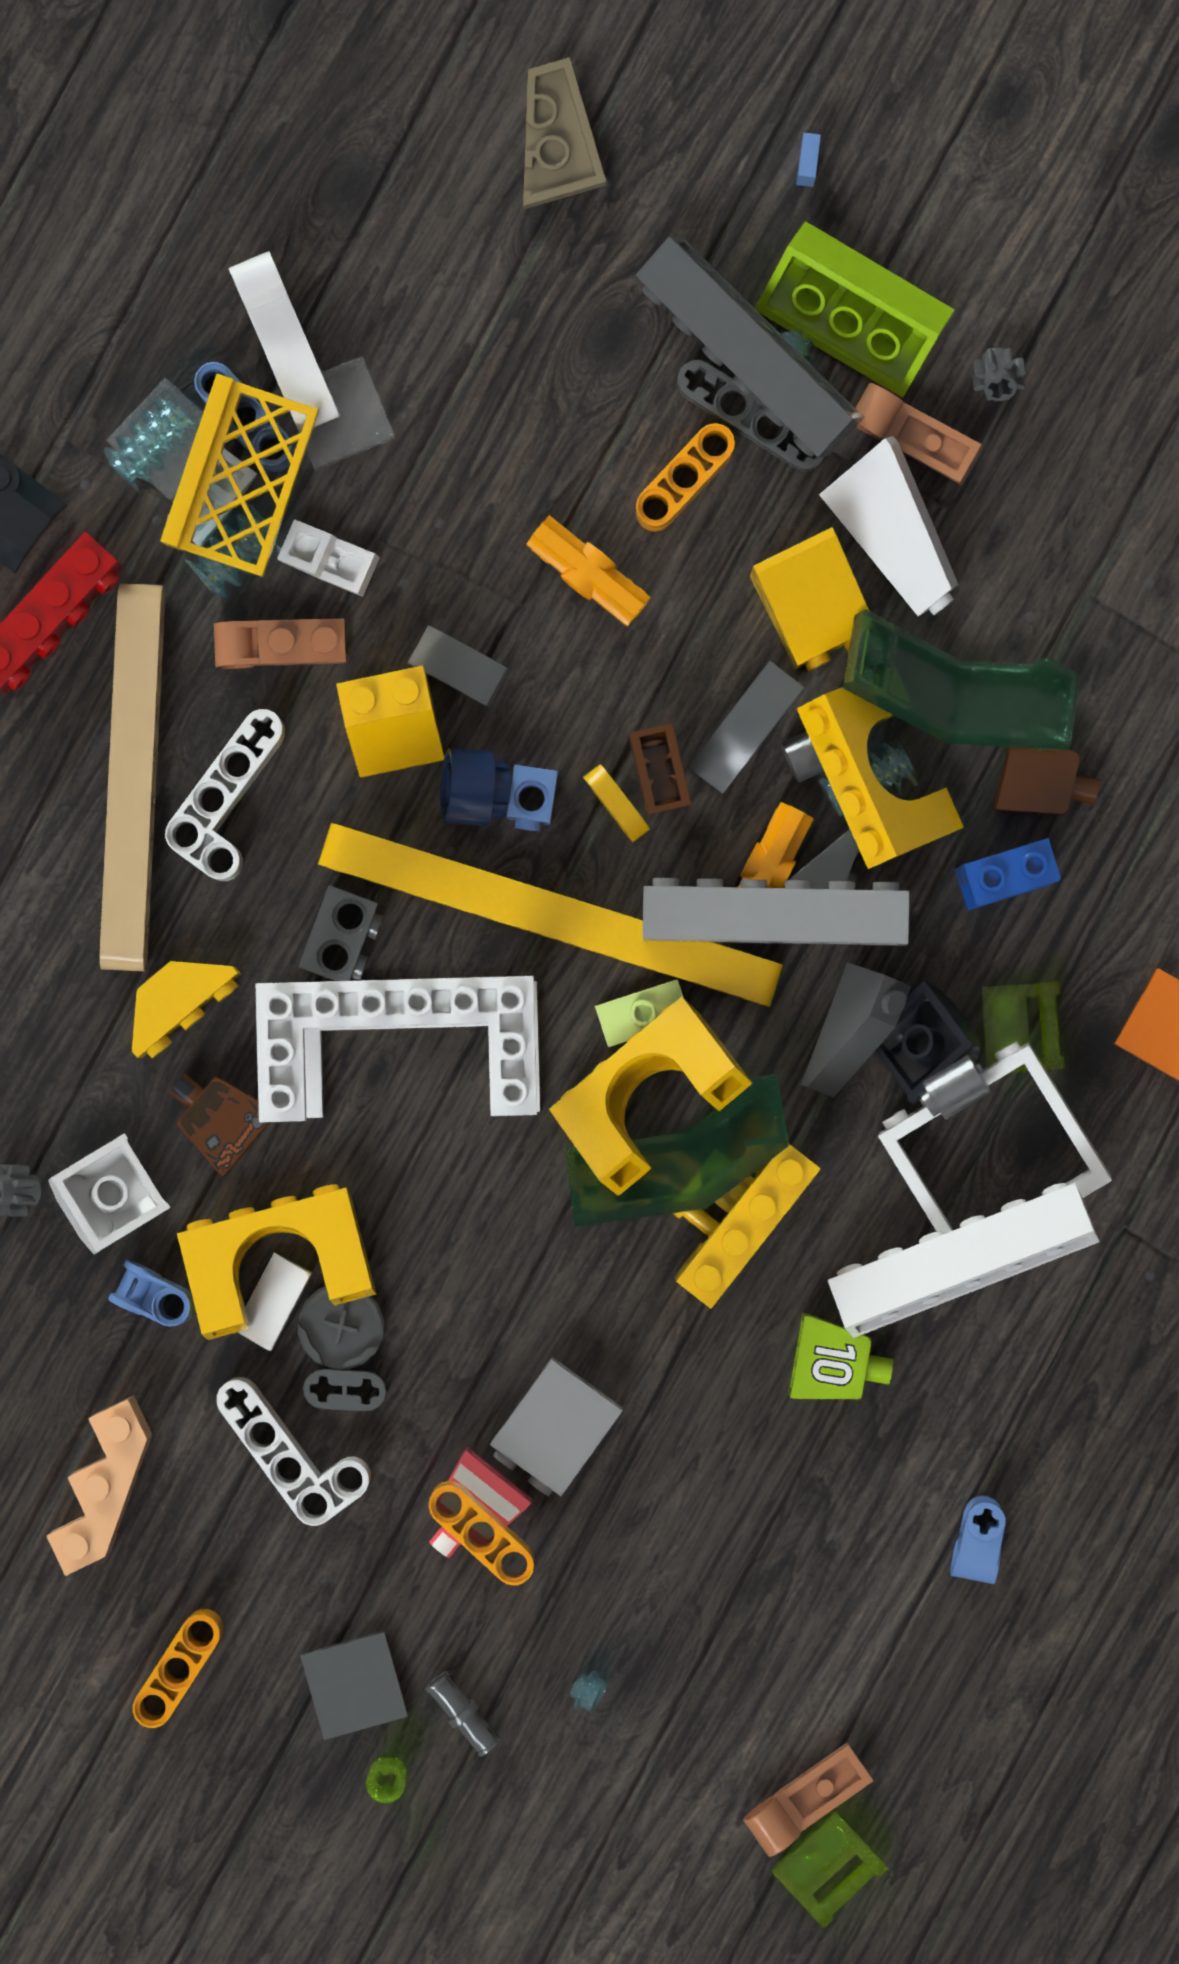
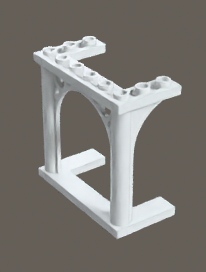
M534 976L255 983L259 1122L307 1121V1118L324 1117L321 1031L488 1026L491 1116L537 1115V1112H540L537 981H534Z

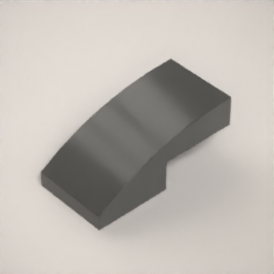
M429 625L408 661V664L412 667L423 666L427 675L490 708L510 672L507 667Z

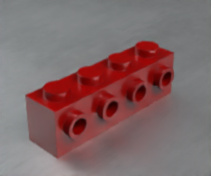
M84 532L0 624V691L6 695L11 689L17 691L26 683L32 675L31 667L41 657L43 659L48 658L60 645L62 640L59 637L70 625L73 627L77 626L90 612L91 607L89 604L99 593L105 595L121 577L118 573L123 566L87 532Z

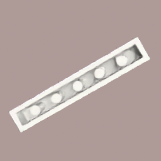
M1066 1183L1052 1185L1042 1192L1043 1196L1027 1202L1025 1199L1011 1201L1002 1206L1001 1212L987 1218L983 1215L968 1218L960 1223L959 1229L946 1234L941 1231L933 1232L923 1236L919 1240L918 1245L908 1249L892 1248L881 1253L877 1261L864 1266L852 1264L840 1269L837 1272L838 1276L829 1279L828 1283L845 1329L853 1338L1099 1243L1100 1241L1078 1187L1075 1183L1068 1186Z

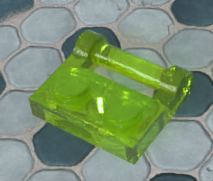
M1059 982L980 988L986 1068L998 1061L994 1054L1016 1041L1020 1047L1029 1042L1026 997H1039L1043 1057L1038 1058L1046 1070L1066 1069L1065 1056H1060L1056 995H1060ZM1023 1064L1015 1070L1011 1071L1010 1073L1026 1072L1029 1070L1027 1069L1026 1065Z
M834 1810L782 1858L771 1871L813 1918L825 1928L834 1920L832 1915L872 1877L875 1875L880 1877L889 1868L843 1817ZM857 1854L863 1863L821 1902L817 1900L813 1894Z

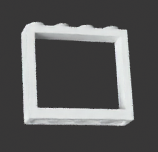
M1017 1041L1004 1047L994 1054L998 1061L984 1070L980 1064L976 1065L988 1085L1021 1065H1026L1089 1168L1066 1182L1067 1186L1075 1183L1082 1198L1112 1181L1109 1171L1029 1042L1020 1047ZM920 1099L923 1106L908 1115L905 1109H902L883 1121L882 1123L886 1129L882 1130L878 1137L935 1230L946 1234L954 1230L898 1139L941 1114L939 1113L933 1117L923 1100Z

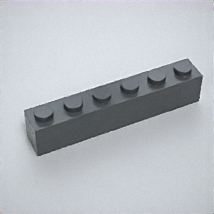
M669 236L635 275L644 284L641 288L643 293L659 306L664 304L674 314L672 321L681 331L689 336L694 333L705 344L702 348L704 354L719 366H722L724 363L735 374L732 378L735 385L749 396L755 394L765 404L763 412L778 426L782 427L785 424L796 435L793 439L794 443L808 456L813 457L814 454L817 457L830 456L865 418L683 237Z

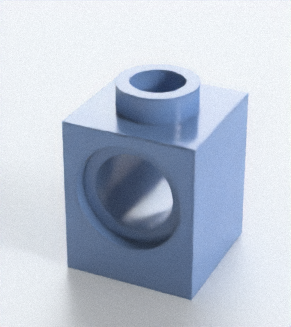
M514 765L507 819L515 820L514 828L540 832L541 824H551L558 771ZM537 788L544 794L545 801L540 809L527 811L521 807L519 797L525 789Z

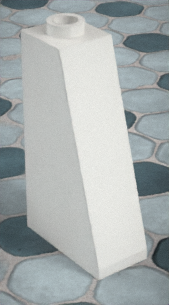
M894 436L885 438L819 495L917 616L922 615L928 610L933 615H936L954 600L949 592L959 584L899 442Z

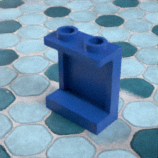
M1049 838L976 860L954 869L967 911L1058 882L1061 878Z

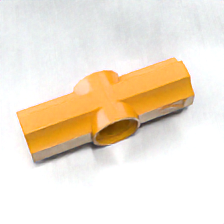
M550 515L541 523L526 543V546L532 552L561 573L560 577L572 589L589 601L593 599L626 627L635 620L651 599L644 590L616 569L617 565L603 552L589 542L583 543Z
M780 802L761 842L756 843L740 875L742 880H767V888H783L796 863L793 859L814 818Z

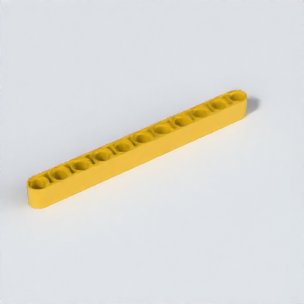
M333 823L330 824L318 862L320 866L768 1007L771 1006L783 968L782 964L713 942L643 941V920Z

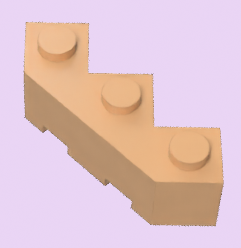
M131 1396L88 1418L106 1457L73 1472L67 1477L85 1515L53 1530L47 1535V1539L65 1576L106 1557L112 1550L118 1528L153 1435L135 1396Z

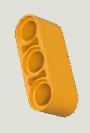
M717 423L706 425L644 489L637 499L635 512L637 521L643 528L654 532L664 530L725 467L733 455L735 445L734 436L729 428ZM711 436H718L725 441L727 450L720 456H710L703 449L702 443L704 440ZM679 468H690L697 475V482L692 487L681 488L673 481L672 475ZM651 499H659L665 503L668 512L663 518L653 520L644 514V504Z
M446 1481L435 1487L429 1500L430 1514L435 1521L502 1582L515 1586L523 1584L530 1578L533 1573L535 1559L533 1551L521 1538L458 1482ZM444 1492H454L461 1499V1509L454 1514L442 1512L437 1505L439 1495ZM477 1522H486L494 1529L495 1536L490 1542L479 1544L470 1537L469 1529ZM510 1552H519L526 1558L527 1566L520 1573H509L502 1565L503 1557Z
M199 1609L193 1612L176 1634L134 1700L133 1714L142 1726L157 1728L164 1725L171 1717L222 1637L223 1622L216 1612L209 1609ZM196 1621L207 1622L213 1629V1638L207 1642L196 1640L191 1633L192 1623ZM172 1658L185 1660L189 1666V1675L185 1678L173 1677L167 1669L168 1661ZM148 1695L161 1697L166 1706L165 1712L160 1715L150 1714L144 1707V1698Z

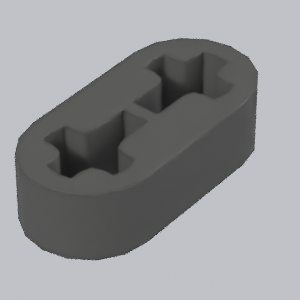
M321 1368L313 1371L305 1380L303 1391L308 1403L316 1408L371 1411L382 1404L386 1397L387 1387L383 1377L373 1371ZM325 1376L328 1377V1384L343 1386L342 1393L332 1392L328 1394L327 1400H320L319 1393L312 1391L311 1385L318 1384L320 1377ZM364 1379H371L372 1387L379 1388V1395H373L370 1402L365 1403L361 1394L348 1393V1386L359 1387L362 1386Z

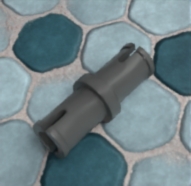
M447 1671L439 1674L425 1687V1690L431 1694L448 1715V1724L453 1729L457 1727L480 1757L487 1754L499 1743L501 1737L493 1731L477 1711L479 1705L474 1699H467L450 1678Z

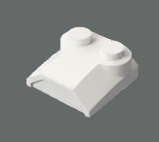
M125 1133L48 1180L63 1212L80 1239L93 1254H96L170 1208L169 1204L162 1199L136 1157Z

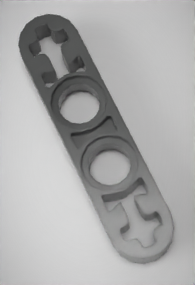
M702 360L689 361L680 368L677 377V387L685 399L794 469L808 472L818 468L822 463L824 457H817L815 460L807 457L804 462L800 461L797 458L799 450L789 443L786 451L778 448L786 440L789 428L785 424L782 426V432L777 438H763L758 433L757 424L761 418L766 416L763 412L765 404L755 394L752 396L745 394L735 385L732 378ZM699 370L705 373L704 382L714 389L717 381L725 384L717 391L712 405L705 401L710 396V392L702 387H697L694 392L688 389L689 380L685 377L688 372L696 375ZM735 392L744 398L746 407L741 414L730 416L723 412L720 402L726 394Z

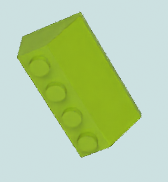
M806 221L787 246L755 307L760 314L902 398L955 311L953 308Z

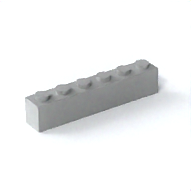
M653 878V886H644L643 941L906 946L908 944L909 891H899V883L873 882V890H855V882L829 881V889H811V881L787 880L785 881V888H767V880L746 879L741 880V888L723 887V879H697V887L679 886L678 878Z

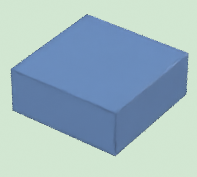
M803 132L796 185L814 186L820 134Z

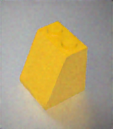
M833 527L753 566L750 578L795 670L805 665L808 672L832 660L829 655L830 652L842 646L845 647L847 652H850L871 641L868 634L874 631L876 625Z
M423 666L336 684L346 732L360 778L444 760L429 681Z

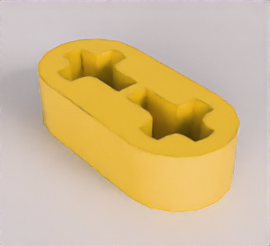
M601 764L583 776L590 789L632 842L650 830L647 823Z

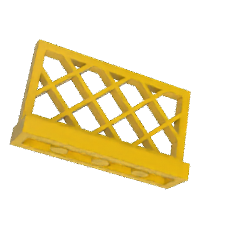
M216 374L160 541L167 546L264 577L319 414V409ZM242 394L258 399L266 413L265 416L245 426L242 425L236 412ZM267 403L281 408L271 412ZM289 411L306 415L301 433L284 440L275 418ZM233 420H235L239 429L229 433ZM270 421L280 443L257 454L247 432ZM242 435L252 457L229 468L222 454L225 443ZM298 442L292 456L288 446ZM283 449L290 462L288 473L271 482L260 460ZM220 461L225 471L215 475ZM256 463L266 485L243 496L233 474ZM228 477L238 499L215 510L208 496L211 485ZM284 483L278 498L274 488ZM269 491L276 504L272 517L257 524L246 502ZM206 503L210 513L201 517ZM242 505L252 527L229 538L219 515ZM214 518L224 541L208 549L193 544L192 541L197 526ZM269 526L266 538L264 539L260 530ZM255 532L262 546L257 565L240 560L232 543ZM227 546L232 557L216 551Z

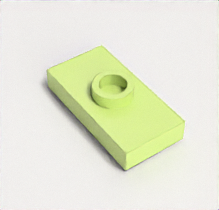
M678 979L596 1005V1012L608 1047L627 1042L631 1036L642 1031L655 1020L664 1008L683 997Z

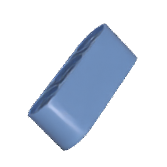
M206 363L196 372L194 379L195 388L205 404L210 394L205 392L204 387L210 377L220 374L241 383L230 369L222 363ZM242 394L237 410L245 407L252 408L256 411L255 420L266 415L262 405L255 398ZM270 421L247 432L257 454L262 452L266 442L275 439L279 440ZM234 422L232 423L230 432L239 429L238 426L234 424ZM278 425L284 440L289 439L286 432ZM242 435L237 437L236 439L251 455ZM293 445L288 446V448L293 456L294 447ZM285 452L276 460L266 458L260 460L264 469L271 472H280L290 466Z

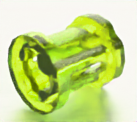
M381 1757L372 1764L367 1776L366 1787L369 1795L374 1800L381 1803H391L400 1798L404 1792L407 1773L403 1763L394 1757ZM379 1772L385 1776L391 1772L396 1775L394 1780L395 1787L389 1784H385L383 1787L379 1786Z

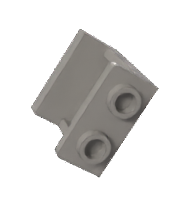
M551 1357L505 1424L491 1440L490 1445L496 1449L493 1457L513 1471L517 1465L531 1474L528 1482L545 1495L549 1496L554 1491L562 1496L622 1413L623 1408L557 1359Z

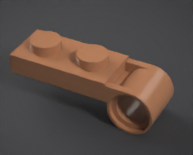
M873 383L868 384L856 406V409L865 417L856 428L879 441L894 436L899 442L903 454L962 485L983 447L977 441L904 403L903 400L893 393Z
M344 618L214 623L215 668L240 669L268 665L343 664L346 662Z
M847 1742L751 1810L744 1817L743 1821L768 1857H771L786 1849L800 1836L803 1830L874 1780Z

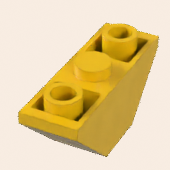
M175 961L167 963L137 989L132 1052L137 1058H143L148 1054L153 1059L172 1043L167 1036L180 1025L185 1031L192 1027L205 1015L201 1008L213 997L220 1002L238 987L234 980L241 975L240 971L236 967Z

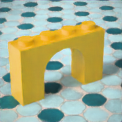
M893 668L823 694L797 708L868 869L964 828L947 788L917 800H902L890 794L879 783L872 771L867 754V741L872 727L911 708Z
M683 997L664 1008L655 1020L642 1031L631 1036L623 1047L610 1058L599 1063L590 1075L577 1086L566 1091L560 1100L549 1108L598 1180L617 1196L621 1195L652 1169L629 1137L625 1127V1109L628 1100L642 1081L661 1071H682L699 1094L718 1111L722 1110L753 1084L702 1015Z
M780 1140L754 1173L756 1174L755 1178L731 1211L704 1243L700 1242L674 1275L676 1282L712 1309L821 1168L789 1143Z
M337 1184L323 1186L313 1191V1197L298 1201L296 1196L279 1198L271 1202L272 1208L255 1212L253 1207L239 1209L229 1213V1220L214 1224L212 1219L198 1220L187 1225L188 1231L177 1233L201 1334L207 1340L250 1329L239 1285V1268L247 1250L256 1241L270 1234L292 1233L305 1238L313 1244L319 1257L329 1300L334 1306L376 1295L352 1196L347 1188L339 1189Z

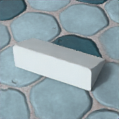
M274 1252L245 1307L250 1329L238 1333L271 1351L313 1272Z

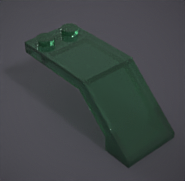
M864 609L854 616L843 688L947 744L1066 750L1071 746L1080 674L1047 656L1032 665L960 661Z
M777 1074L750 1077L749 1079L753 1084L722 1110L718 1111L715 1109L684 1133L632 1139L652 1169L619 1196L598 1180L576 1147L564 1149L575 1226L706 1209L789 1147Z

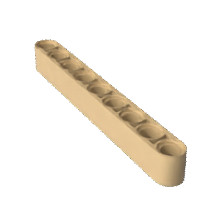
M120 583L118 588L100 937L101 970L145 972L147 966L165 616L164 585Z

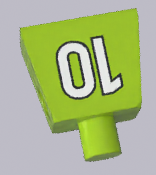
M802 1313L788 1395L794 1399H861L865 1381L890 1384L893 1359L869 1355L872 1340L870 1336L863 1334L853 1338L844 1326Z

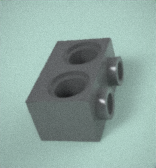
M329 885L298 967L334 981H352L353 978L360 981L369 956L362 954L367 939L369 937L376 940L384 919V915L378 913L380 904ZM348 905H357L363 912V921L355 929H345L339 920L340 912ZM339 945L347 951L348 961L342 969L330 970L324 962L325 952L330 947Z

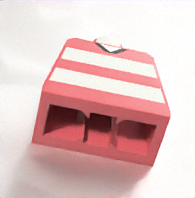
M469 1447L461 1455L448 1481L458 1482L463 1485L506 1526L532 1503V1498ZM444 1492L437 1499L439 1509L446 1514H454L462 1507L461 1499L454 1492ZM477 1522L469 1529L470 1537L479 1544L488 1543L495 1536L494 1529L486 1522ZM442 1526L429 1541L436 1550L447 1558H450L460 1546V1543Z

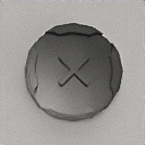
M325 1286L319 1288L305 1301L299 1314L298 1335L303 1349L315 1362L332 1369L348 1370L364 1364L376 1353L384 1337L385 1319L379 1303L373 1296L334 1306L329 1300Z

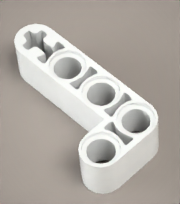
M267 251L230 267L229 270L284 398L319 409L314 427L340 417L270 252ZM290 411L299 433H301L307 416Z
M258 709L246 717L169 821L165 830L166 841L175 852L206 875L218 881L234 879L240 874L243 867L241 852L216 832L285 738V726L274 712L268 709ZM269 720H272L271 729L275 734L271 739L263 736L258 741L255 747L263 752L257 757L248 747L241 745V742L246 738L252 744L259 734L254 728L258 722L266 724ZM236 754H245L250 760L248 772L240 777L231 776L227 769L229 759ZM212 788L221 790L224 796L222 807L214 812L205 811L202 806L203 794ZM186 823L194 824L198 831L196 842L192 846L181 847L176 840L178 828ZM220 849L229 850L233 856L231 868L224 873H216L211 866L212 855Z
M234 1377L219 1389L217 1406L289 1507L304 1524L318 1526L325 1523L361 1497L367 1490L371 1481V1470L368 1464L361 1458L355 1456L343 1458L321 1474L262 1392L250 1379ZM232 1387L237 1392L244 1389L248 1393L244 1403L250 1412L256 1406L262 1411L254 1415L246 1425L240 1420L247 1415L244 1408L240 1404L232 1407L228 1402V1399L232 1396L230 1391ZM258 1422L269 1423L275 1430L274 1442L264 1445L258 1443L252 1434L254 1424ZM285 1457L296 1459L301 1466L300 1476L294 1480L282 1477L278 1471L279 1461ZM354 1467L359 1470L363 1481L360 1487L356 1489L345 1488L339 1481L341 1469ZM310 1493L321 1494L327 1502L326 1511L320 1515L309 1513L304 1507V1497Z

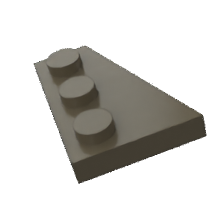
M570 57L528 69L523 210L606 186V178Z

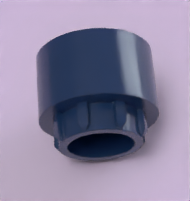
M447 748L443 760L440 783V816L442 822L487 826L490 818H502L507 812L510 797L511 775L509 764L504 760L495 759L492 751Z

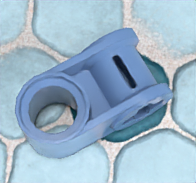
M128 1259L124 1263L126 1271L116 1292L110 1293L108 1297L110 1302L121 1308L169 1327L186 1323L192 1318L196 1310L191 1291L162 1277L156 1271ZM170 1294L178 1295L184 1302V1311L178 1318L168 1316L164 1310V1301Z
M977 1496L966 1504L959 1537L954 1546L950 1576L995 1584L1000 1565L1005 1515L994 1498ZM984 1509H989L992 1517L995 1519L994 1521H987L985 1527H980L974 1516L982 1515Z

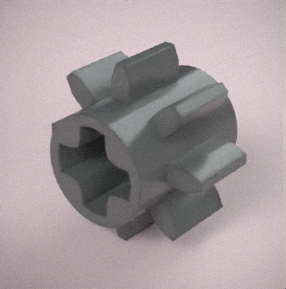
M989 348L982 355L981 360H973L974 374L972 375L974 391L984 389L988 401L1010 400L1017 389L1025 388L1023 375L1026 374L1024 359L1016 358L1013 360L1011 348Z
M0 1165V1216L27 1217V1207H35L38 1204L41 1196L40 1181L36 1175L29 1174L30 1167L28 1165Z

